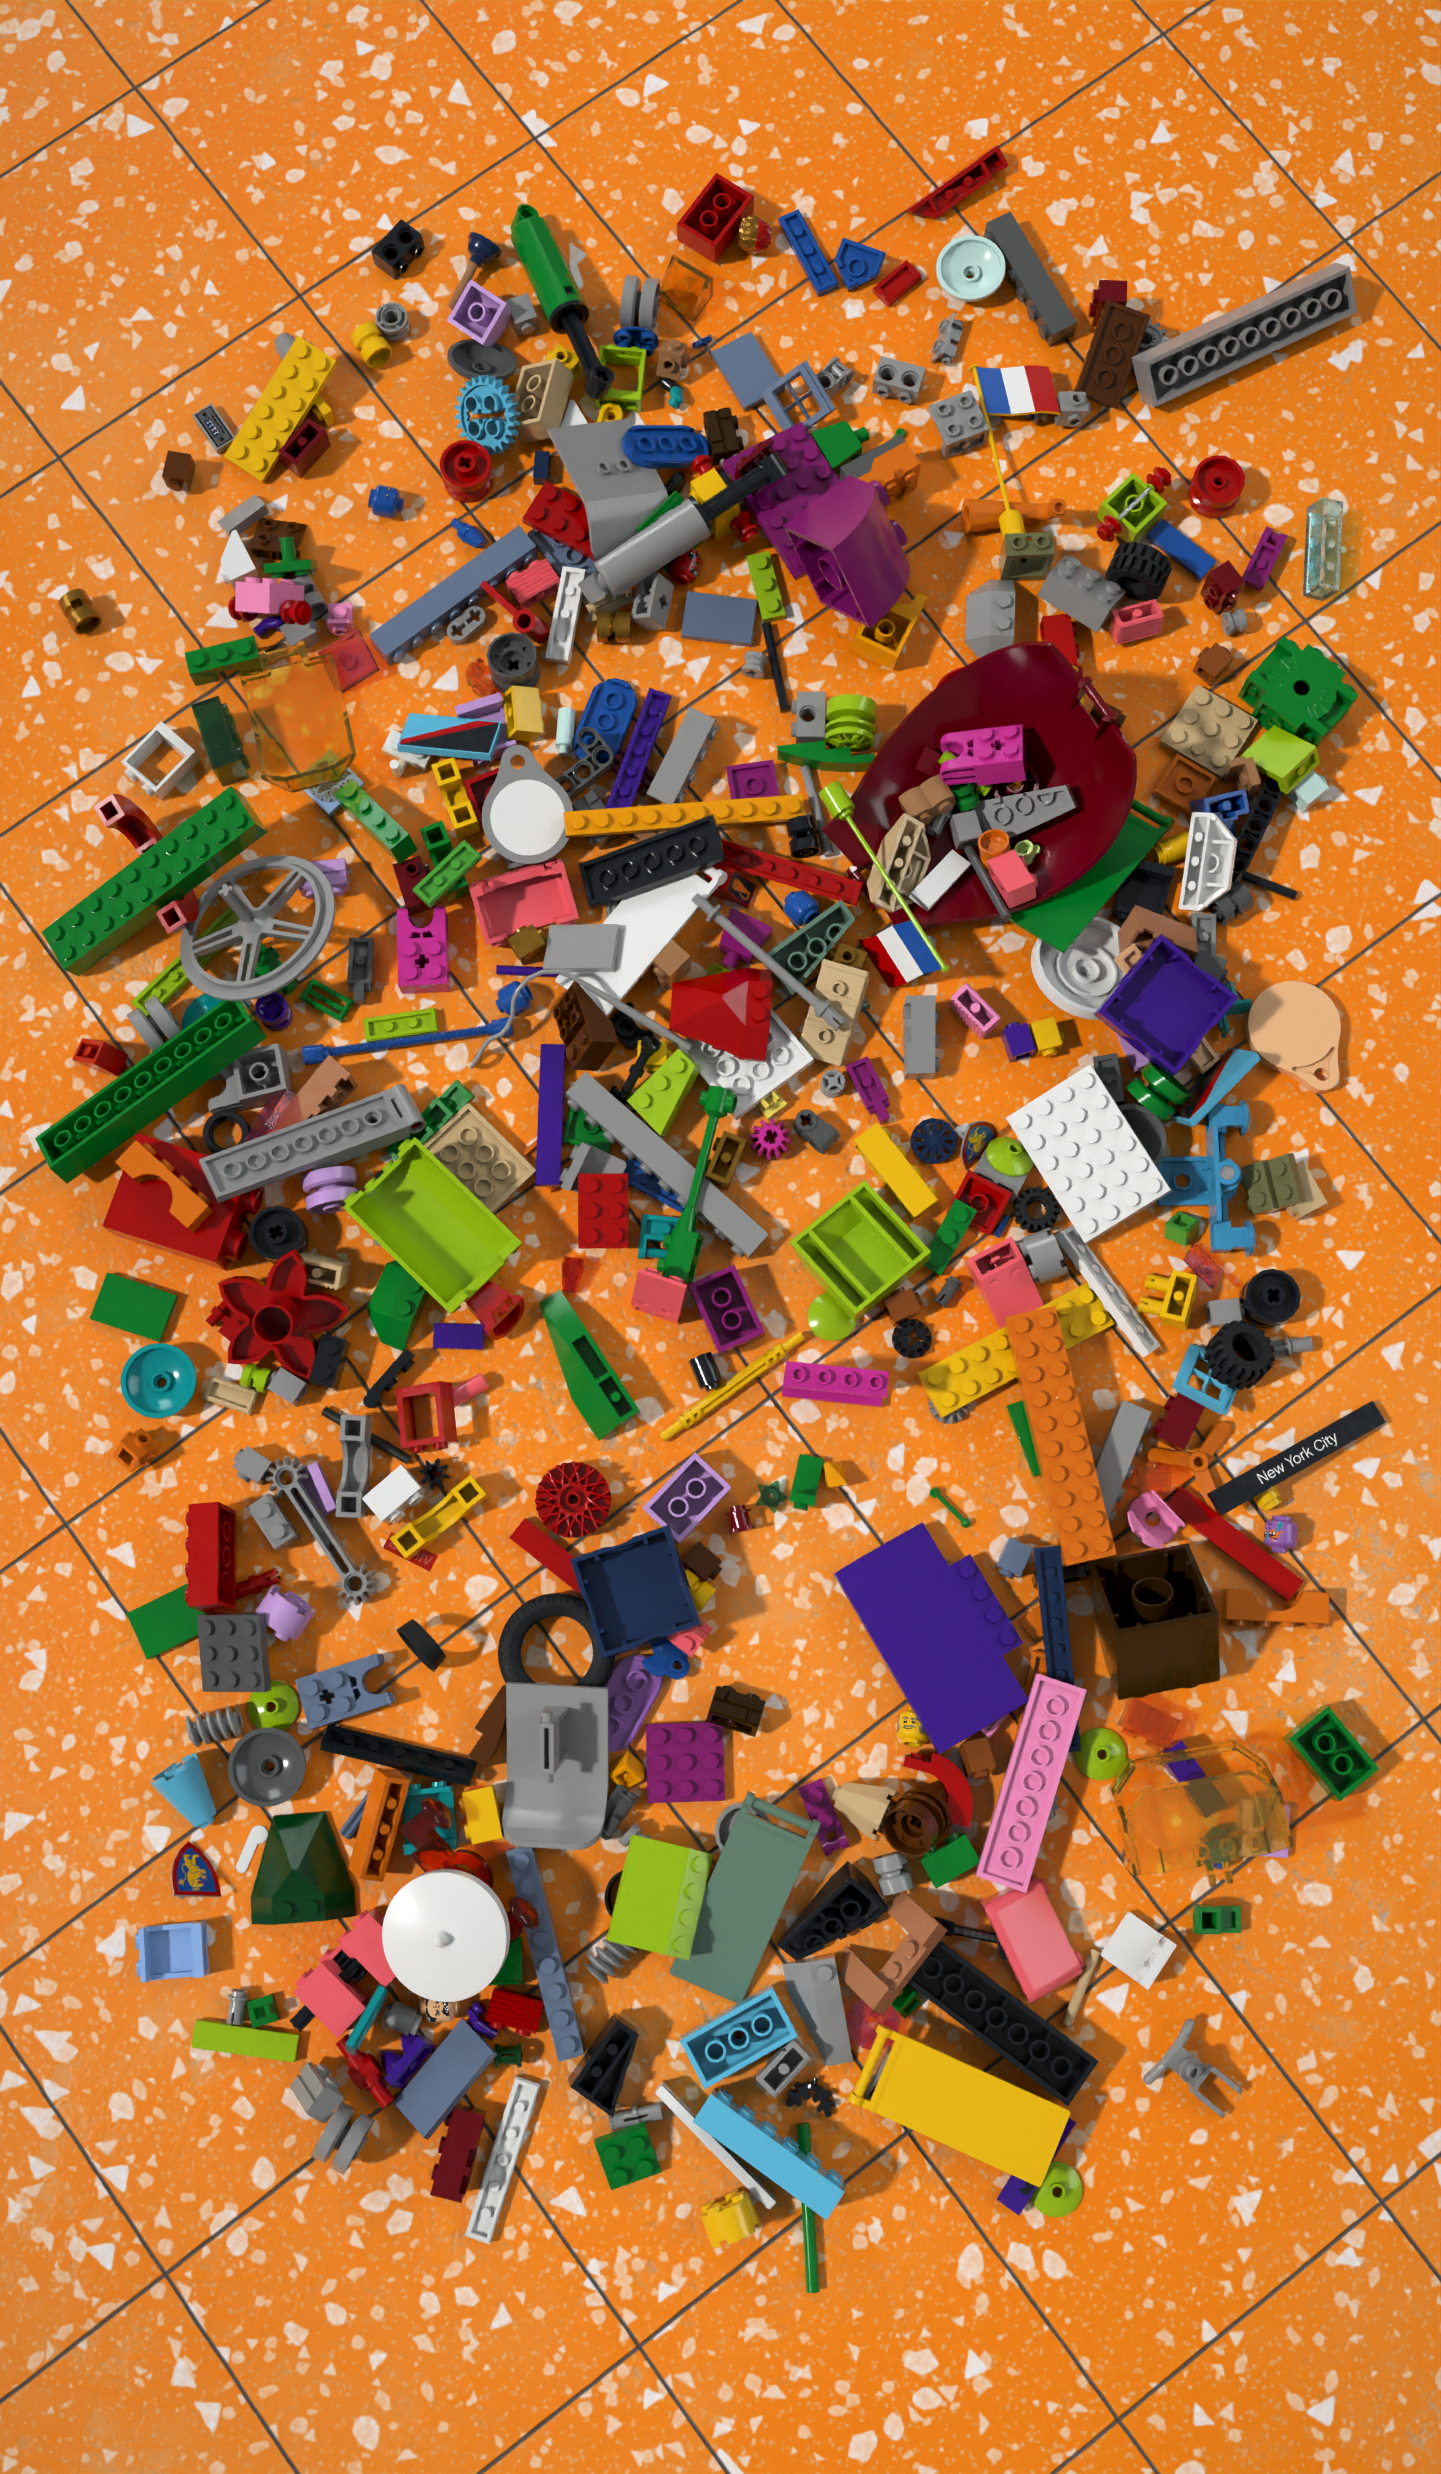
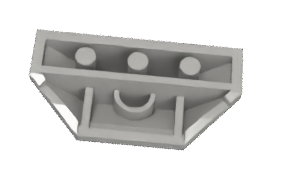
M990 579L966 597L965 643L978 658L1013 645L1016 593L1014 580Z

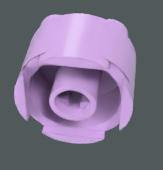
M272 1585L255 1613H265L266 1626L268 1625L274 1629V1635L286 1642L289 1638L292 1640L298 1639L314 1616L315 1610L309 1611L311 1605L295 1593L288 1590L284 1594L280 1592L281 1586Z

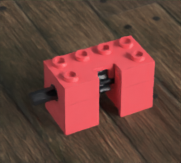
M376 1908L370 1912L367 1909L351 1923L354 1926L352 1931L347 1929L337 1941L340 1944L334 1951L329 1948L319 1959L321 1963L315 1970L309 1969L296 1981L295 1984L298 1988L293 1993L304 2003V2006L290 2020L295 2029L301 2032L316 2016L339 2038L361 2016L371 2000L356 1984L366 1975L367 1971L384 1988L396 1978L387 1962L383 1949L382 1927L384 1916Z

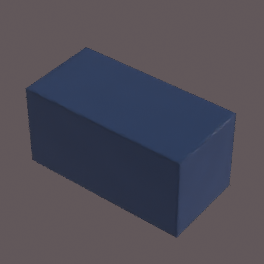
M535 451L534 485H544L545 481L549 482L551 461L549 451Z

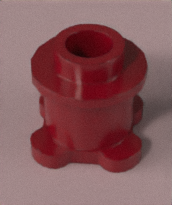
M745 1505L730 1507L731 1512L726 1513V1516H729L732 1528L729 1530L730 1534L755 1528L754 1524L751 1525L749 1516L751 1509H745Z

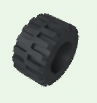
M1125 542L1117 547L1106 571V578L1117 583L1125 590V596L1140 601H1148L1161 596L1172 571V565L1162 552L1152 546L1137 542Z
M1237 1320L1231 1321L1230 1324L1226 1323L1213 1336L1205 1348L1204 1359L1208 1361L1206 1366L1212 1370L1211 1375L1214 1378L1217 1377L1219 1379L1218 1382L1222 1385L1226 1383L1231 1389L1236 1386L1238 1390H1243L1245 1387L1247 1389L1252 1388L1272 1368L1275 1361V1355L1272 1354L1275 1349L1274 1346L1270 1345V1338L1264 1335L1265 1332L1262 1329L1258 1330L1256 1325L1252 1323L1248 1325L1246 1321L1242 1320L1240 1323ZM1235 1351L1239 1352L1244 1359L1240 1358Z

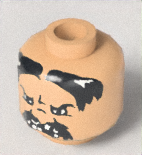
M421 1997V2014L426 2013L427 2020L432 2023L450 2022L455 2015L459 2014V2001L438 2002Z

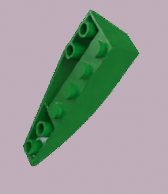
M561 1290L541 1301L539 1304L571 1399L598 1441L639 1416L641 1414L640 1410Z

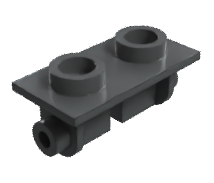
M621 1784L617 1785L607 1799L605 1824L601 1837L605 1840H609L610 1837L612 1838L615 1830L639 1798Z

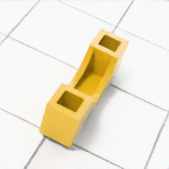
M470 1475L450 1490L448 1495L436 1506L418 1519L407 1524L393 1535L390 1540L404 1558L410 1560L489 1496L477 1480Z

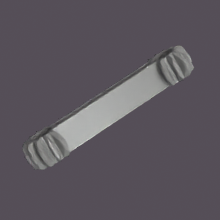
M285 1456L283 1462L280 1459H276L275 1465L277 1469L274 1467L268 1468V1471L273 1473V1477H266V1481L274 1482L269 1487V1490H277L276 1496L278 1498H281L286 1492L336 1569L342 1582H337L334 1585L343 1589L338 1592V1597L347 1594L345 1598V1603L347 1604L354 1599L355 1605H360L361 1598L363 1601L369 1602L370 1596L368 1593L373 1595L377 1593V1590L371 1587V1585L379 1584V1580H371L376 1571L371 1570L366 1573L369 1566L367 1563H364L359 1569L303 1483V1479L310 1478V1474L302 1473L307 1469V1465L299 1466V1458H295L291 1462L290 1456ZM287 1471H291L293 1474V1481L289 1485L283 1481V1475ZM297 1489L300 1492L303 1499L305 1500V1502L307 1503V1505L309 1506V1508L311 1509V1511L313 1512L315 1516L314 1518L311 1517L303 1502L297 1495ZM330 1543H333V1545L335 1546L336 1550L338 1551V1553L346 1563L347 1567L349 1568V1572H347V1570L337 1557L336 1553L330 1546ZM355 1576L362 1580V1587L358 1591L353 1589L351 1581Z

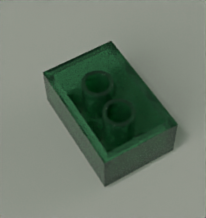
M219 696L192 704L191 707L212 769L222 787L250 778L247 769H250L251 766L247 755L243 751L242 747L244 746L239 733H237L235 727L237 725L228 704H222Z

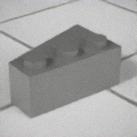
M936 995L906 996L902 1009L904 1080L934 1079L935 1072H939L940 1069L939 1057H935V1048H939V1034L936 1033V1025H938Z

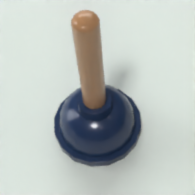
M470 232L468 235L467 249L471 255L469 258L470 263L448 303V307L451 310L454 309L470 279L472 280L477 268H481L482 264L493 262L502 253L495 243L479 233Z

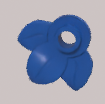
M667 1639L651 1643L654 1655L642 1661L643 1667L650 1674L656 1677L667 1675L674 1680L683 1679L688 1674L690 1664L687 1660V1654ZM673 1663H680L682 1668L680 1670L674 1669Z

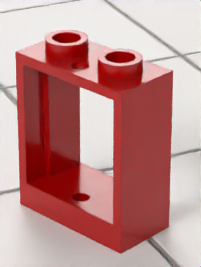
M436 1381L396 1389L401 1449H411L413 1454L427 1452V1447H433V1450L447 1449L448 1444L458 1442L451 1382ZM435 1396L439 1436L417 1440L413 1400Z

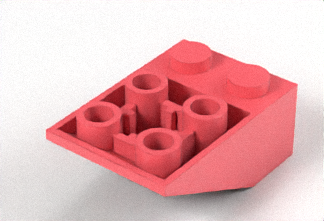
M1012 1236L967 1259L965 1266L1000 1329L1005 1327L1003 1321L1006 1316L1033 1311L1044 1306L1025 1260Z
M646 1267L645 1270L639 1268L631 1301L632 1309L679 1324L688 1299L687 1285L683 1284L684 1280L672 1275L669 1278L660 1276V1271L650 1267Z

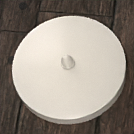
M1095 916L1065 953L1058 951L1037 938L1031 953L1032 973L1041 991L1053 1004L1074 1016L1099 1020L1093 1014L1125 976L1114 961V958L1119 955L1118 931L1120 927L1106 919Z
M439 1869L417 1876L394 1896L384 1917L382 1943L391 1970L405 1987L429 2000L455 2002L476 1995L497 1976L503 1967L509 1951L510 1926L502 1902L486 1883L463 1871Z

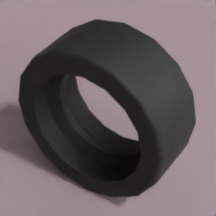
M223 1110L216 1112L208 1118L204 1124L202 1134L204 1143L213 1154L226 1150V1148L218 1146L213 1137L216 1127L224 1121H234L240 1126L242 1137L237 1145L252 1140L251 1127L242 1115L235 1111Z

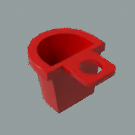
M490 1281L466 1302L468 1309L484 1326V1332L491 1340H499L511 1332L521 1319L525 1309L523 1297L519 1294L514 1296Z

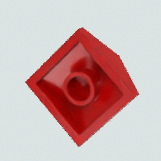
M968 1170L946 1213H948L955 1199L977 1210L970 1226L990 1236L1013 1192Z

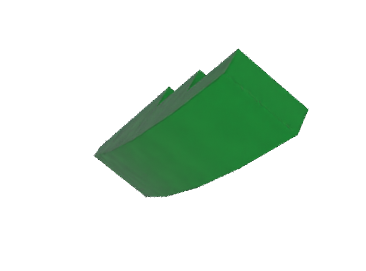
M825 741L777 746V760L800 767L809 765L811 769L823 771L866 772L875 758V753L851 756L850 747L826 749Z
M455 1080L440 1097H436L422 1112L421 1115L426 1122V1126L418 1133H410L409 1139L412 1140L416 1137L422 1144L426 1143L476 1096L460 1080ZM406 1139L390 1144L385 1151L395 1161L399 1158L397 1156L400 1152L398 1147Z

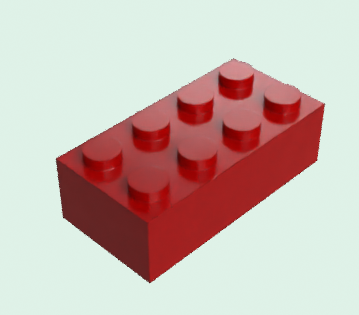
M220 1502L189 1504V1512L186 1513L188 1537L185 1541V1547L188 1552V1563L185 1565V1574L188 1578V1588L185 1590V1601L188 1607L204 1613L236 1611V1510Z

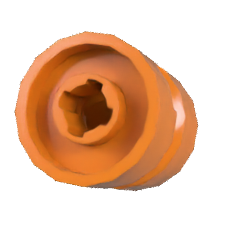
M990 829L981 834L978 839L980 859L989 874L987 860L1011 851L1009 836L1003 830Z

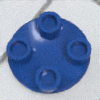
M624 327L617 330L613 335V341L618 347L630 348L635 346L646 349L647 357L652 356L654 349L659 345L658 336L651 330L642 327Z

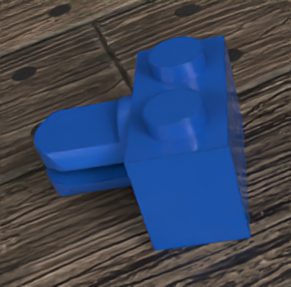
M1246 789L1189 801L1191 814L1192 812L1215 813L1236 839L1233 820H1237L1238 815L1250 813Z

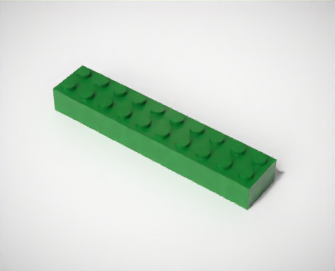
M230 786L41 933L63 969L80 976L157 917L156 912L174 900H180L266 834L267 830L245 796Z
M221 1001L38 1135L35 1140L49 1168L68 1184L267 1038L249 1008L242 1001Z

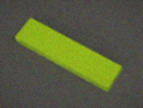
M197 2019L195 2021L191 2048L295 2063L300 2034Z

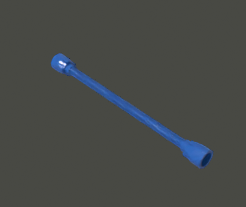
M509 1017L492 1020L490 1024H486L484 1027L456 1029V1031L450 1030V1032L444 1031V1033L435 1032L422 1034V1036L416 1035V1037L414 1035L413 1037L392 1038L391 1040L388 1039V1041L385 1039V1041L379 1040V1042L357 1043V1045L351 1044V1046L345 1045V1047L336 1046L331 1048L329 1046L324 1047L323 1044L307 1045L302 1047L305 1065L323 1063L328 1055L331 1057L341 1056L342 1054L348 1055V1053L354 1054L369 1052L370 1050L376 1051V1049L382 1050V1048L391 1049L404 1047V1045L410 1046V1044L419 1045V1043L447 1041V1039L453 1040V1038L475 1037V1035L481 1036V1034L491 1036L502 1031ZM512 1024L502 1038L514 1036Z

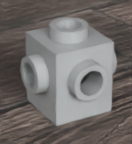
M1059 391L1056 398L1060 415L1054 414L1055 426H1083L1086 417L1090 415L1091 409L1090 402H1087L1086 392Z

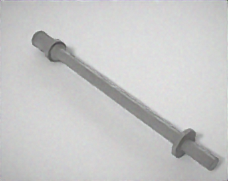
M698 893L692 898L691 901L708 915L705 920L707 923L712 920L717 922L814 1007L817 1018L821 1017L835 1031L841 1026L833 1020L834 1018L843 1025L846 1018L833 1009L828 1000H819L720 913L722 909L720 904L714 908Z

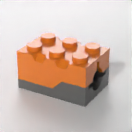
M900 434L840 467L839 481H842L848 475L867 483L876 480L886 490L890 498L889 505H891L900 493L909 495L916 489L921 463Z

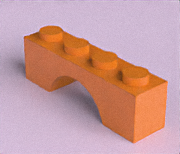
M135 1140L115 1163L138 1183L150 1179H159L167 1182L173 1195L169 1212L191 1232H194L214 1211L208 1206L211 1201L201 1192L196 1195L190 1190L193 1185L183 1175L177 1178L172 1173L175 1168L165 1159L161 1162L154 1157L157 1152L146 1142L141 1145Z
M1225 1588L1222 1589L1221 1620H1229V1625L1245 1626V1621H1254V1626L1270 1627V1622H1280V1627L1296 1628V1623H1304L1307 1629H1321V1624H1329V1593L1298 1592L1289 1607L1281 1611H1274L1264 1607L1257 1600L1252 1589Z

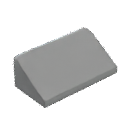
M254 494L217 522L230 537L232 531L236 530L239 535L268 514L269 511L266 504Z

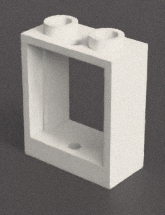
M160 721L121 762L126 768L124 773L133 782L138 780L143 784L141 788L150 797L155 795L162 800L200 761V758L193 748ZM165 741L183 759L156 786L137 768Z

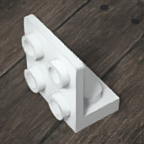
M1127 1912L1100 1955L1143 1987L1149 1989L1177 1945L1132 1913Z

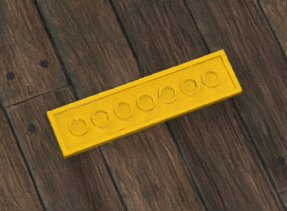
M1088 1282L1038 1308L1056 1307L1066 1351L1114 1325L1102 1301L1090 1289ZM1005 1327L917 1374L941 1419L1017 1378Z

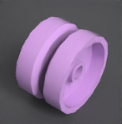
M327 1167L308 1172L301 1177L303 1190L310 1194L305 1199L306 1209L310 1214H330L346 1211L343 1208L346 1205L344 1200L352 1192H359L357 1188L352 1187L357 1183L354 1167Z

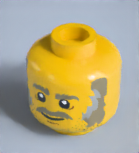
M911 1707L908 1708V1711L901 1712L898 1715L896 1735L898 1739L902 1740L903 1745L921 1747L922 1743L929 1740Z

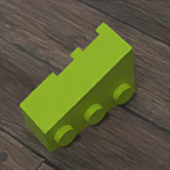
M678 1048L627 1102L660 1136L667 1137L670 1132L669 1129L675 1117L678 1116L681 1110L680 1107L686 1095L689 1094L701 1067L685 1050Z

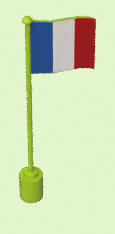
M839 781L829 784L819 793L820 798L834 820H847L910 918V921L892 925L873 937L859 939V942L888 987L907 984L925 973L937 970L943 973L948 972L949 965H945L850 816L853 815L852 810L855 808L852 800Z

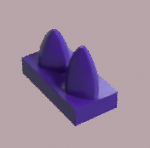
M402 2033L401 2046L404 2052L403 2056L393 2051H381V2062L387 2074L384 2079L391 2086L398 2088L405 2086L436 2047L430 2039L421 2037L418 2034L414 2036L409 2033L407 2036Z

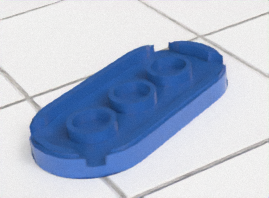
M636 425L629 428L622 439V449L627 458L644 468H691L692 462L697 456L708 455L710 451L706 438L701 433L699 435L695 433V429L684 425Z
M617 678L607 679V681L597 684L592 690L573 738L574 753L579 761L586 756L577 741L578 732L584 727L594 728L612 750L614 757L617 754L619 755L637 709L636 694L626 681ZM587 735L584 737L583 743L590 745L594 742L595 737ZM601 754L597 762L605 764L609 761L610 756Z

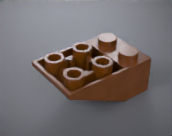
M573 981L557 1006H555L553 1016L557 1022L560 1038L563 1041L566 1057L570 1062L571 1069L598 1071L619 1042L609 1018L577 982Z

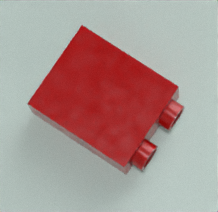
M137 1133L135 1140L141 1145L145 1142L157 1152L154 1157L160 1162L165 1159L175 1168L172 1173L177 1178L183 1175L193 1185L190 1190L196 1195L199 1192L204 1194L211 1201L208 1206L214 1211L194 1232H191L169 1212L173 1195L167 1182L159 1179H150L138 1183L123 1170L103 1227L115 1236L226 1271L230 1259L238 1262L244 1254L248 1234L240 1230L247 1213L252 1215L258 1213L264 1198V1187L218 1203L199 1163V1159L208 1155Z

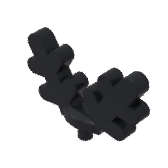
M813 2077L812 2082H806L805 2084L797 2081L794 2087L798 2090L789 2089L787 2091L789 2098L786 2100V2105L788 2107L793 2106L795 2103L800 2107L802 2105L801 2097L804 2096L805 2100H809V2090L816 2091L812 2100L815 2103L820 2100V2103L817 2105V2111H824L826 2117L832 2115L831 2108L835 2106V2102L827 2099V2097L830 2098L832 2096V2091L823 2089V2086L817 2084L819 2079L817 2077Z

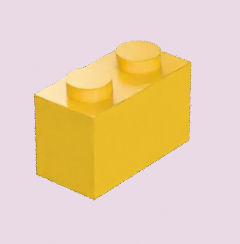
M512 685L503 694L507 739L534 742L544 731V721L541 718L542 700L539 697V689Z
M495 1785L462 1792L463 1798H459L461 1813H466L468 1824H464L467 1840L471 1839L472 1845L503 1838L502 1818Z

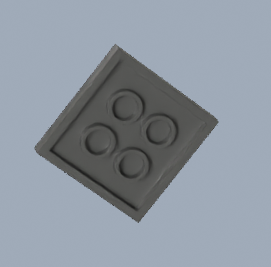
M203 1613L197 1615L203 1692L271 1691L265 1613Z

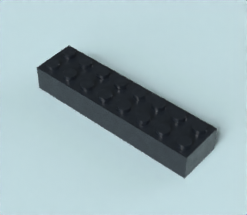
M942 1940L939 1941L908 1982L909 1985L1067 2106H1069L1098 2063L1094 2056Z

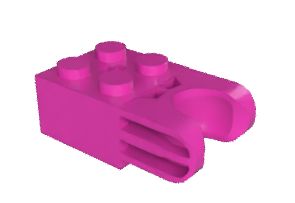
M1022 724L952 732L943 735L940 740V748L943 753L947 750L957 756L955 759L943 762L940 767V778L945 784L956 785L977 782V786L1026 781V744Z
M445 906L434 908L433 920L430 925L424 928H417L411 924L408 909H397L398 987L402 994L450 992L448 915ZM427 963L425 968H420L421 964Z

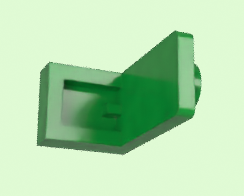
M805 1454L799 1455L789 1503L793 1504V1508L802 1511L814 1508L824 1462L822 1458Z

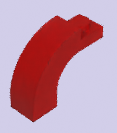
M911 1752L910 1757L903 1755L901 1766L932 1774L941 1782L945 1790V1802L951 1813L950 1823L969 1828L973 1801L971 1789L961 1770L947 1758L933 1752L930 1753L929 1762L925 1761L926 1756Z

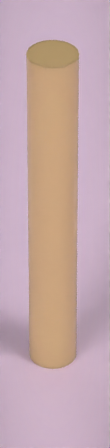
M1092 1948L1062 2020V2024L1072 2027L1100 1956V1952Z

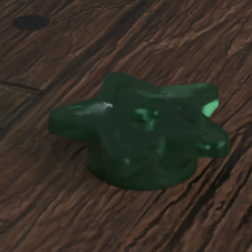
M776 1480L770 1486L758 1484L761 1496L757 1500L756 1505L768 1506L773 1513H776L778 1504L788 1499V1496L780 1491L779 1481Z

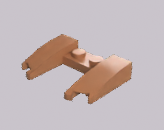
M904 1891L899 1892V1896L890 1901L884 1899V1902L888 1906L886 1912L909 1934L880 1972L877 1974L847 1946L843 1950L845 1960L842 1971L838 1970L837 1972L845 1983L872 2010L880 2015L886 2012L948 1931Z

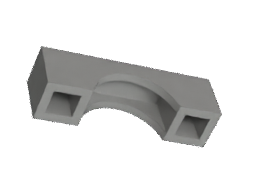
M341 1415L340 1442L343 1450V1470L340 1486L337 1490L336 1517H367L368 1505L362 1498L369 1493L372 1415Z

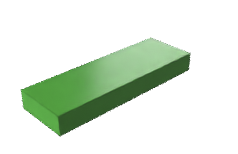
M463 840L412 889L413 892L431 908L482 859V856L469 843Z

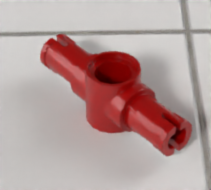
M349 2034L345 2035L336 2043V2046L349 2062L348 2067L350 2069L347 2071L349 2077L360 2090L363 2088L366 2091L369 2090L381 2108L384 2109L395 2098L381 2080L383 2078L381 2075L383 2073L381 2065L372 2054L368 2053L366 2055L365 2052L362 2053L359 2049L355 2056L349 2054L346 2051L345 2044L350 2036Z

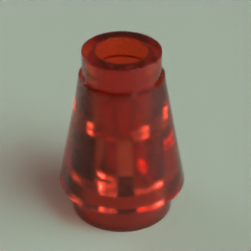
M564 1256V1262H561L562 1291L577 1293V1288L585 1269V1265H583L584 1259Z

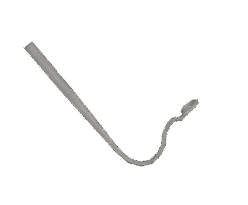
M559 969L540 970L527 976L516 988L511 999L510 1017L501 1032L488 1037L474 1057L470 1068L473 1069L491 1041L504 1036L509 1030L515 1017L516 999L520 991L530 980L543 974H559L574 980L635 1021L689 1052L693 1044L577 976Z

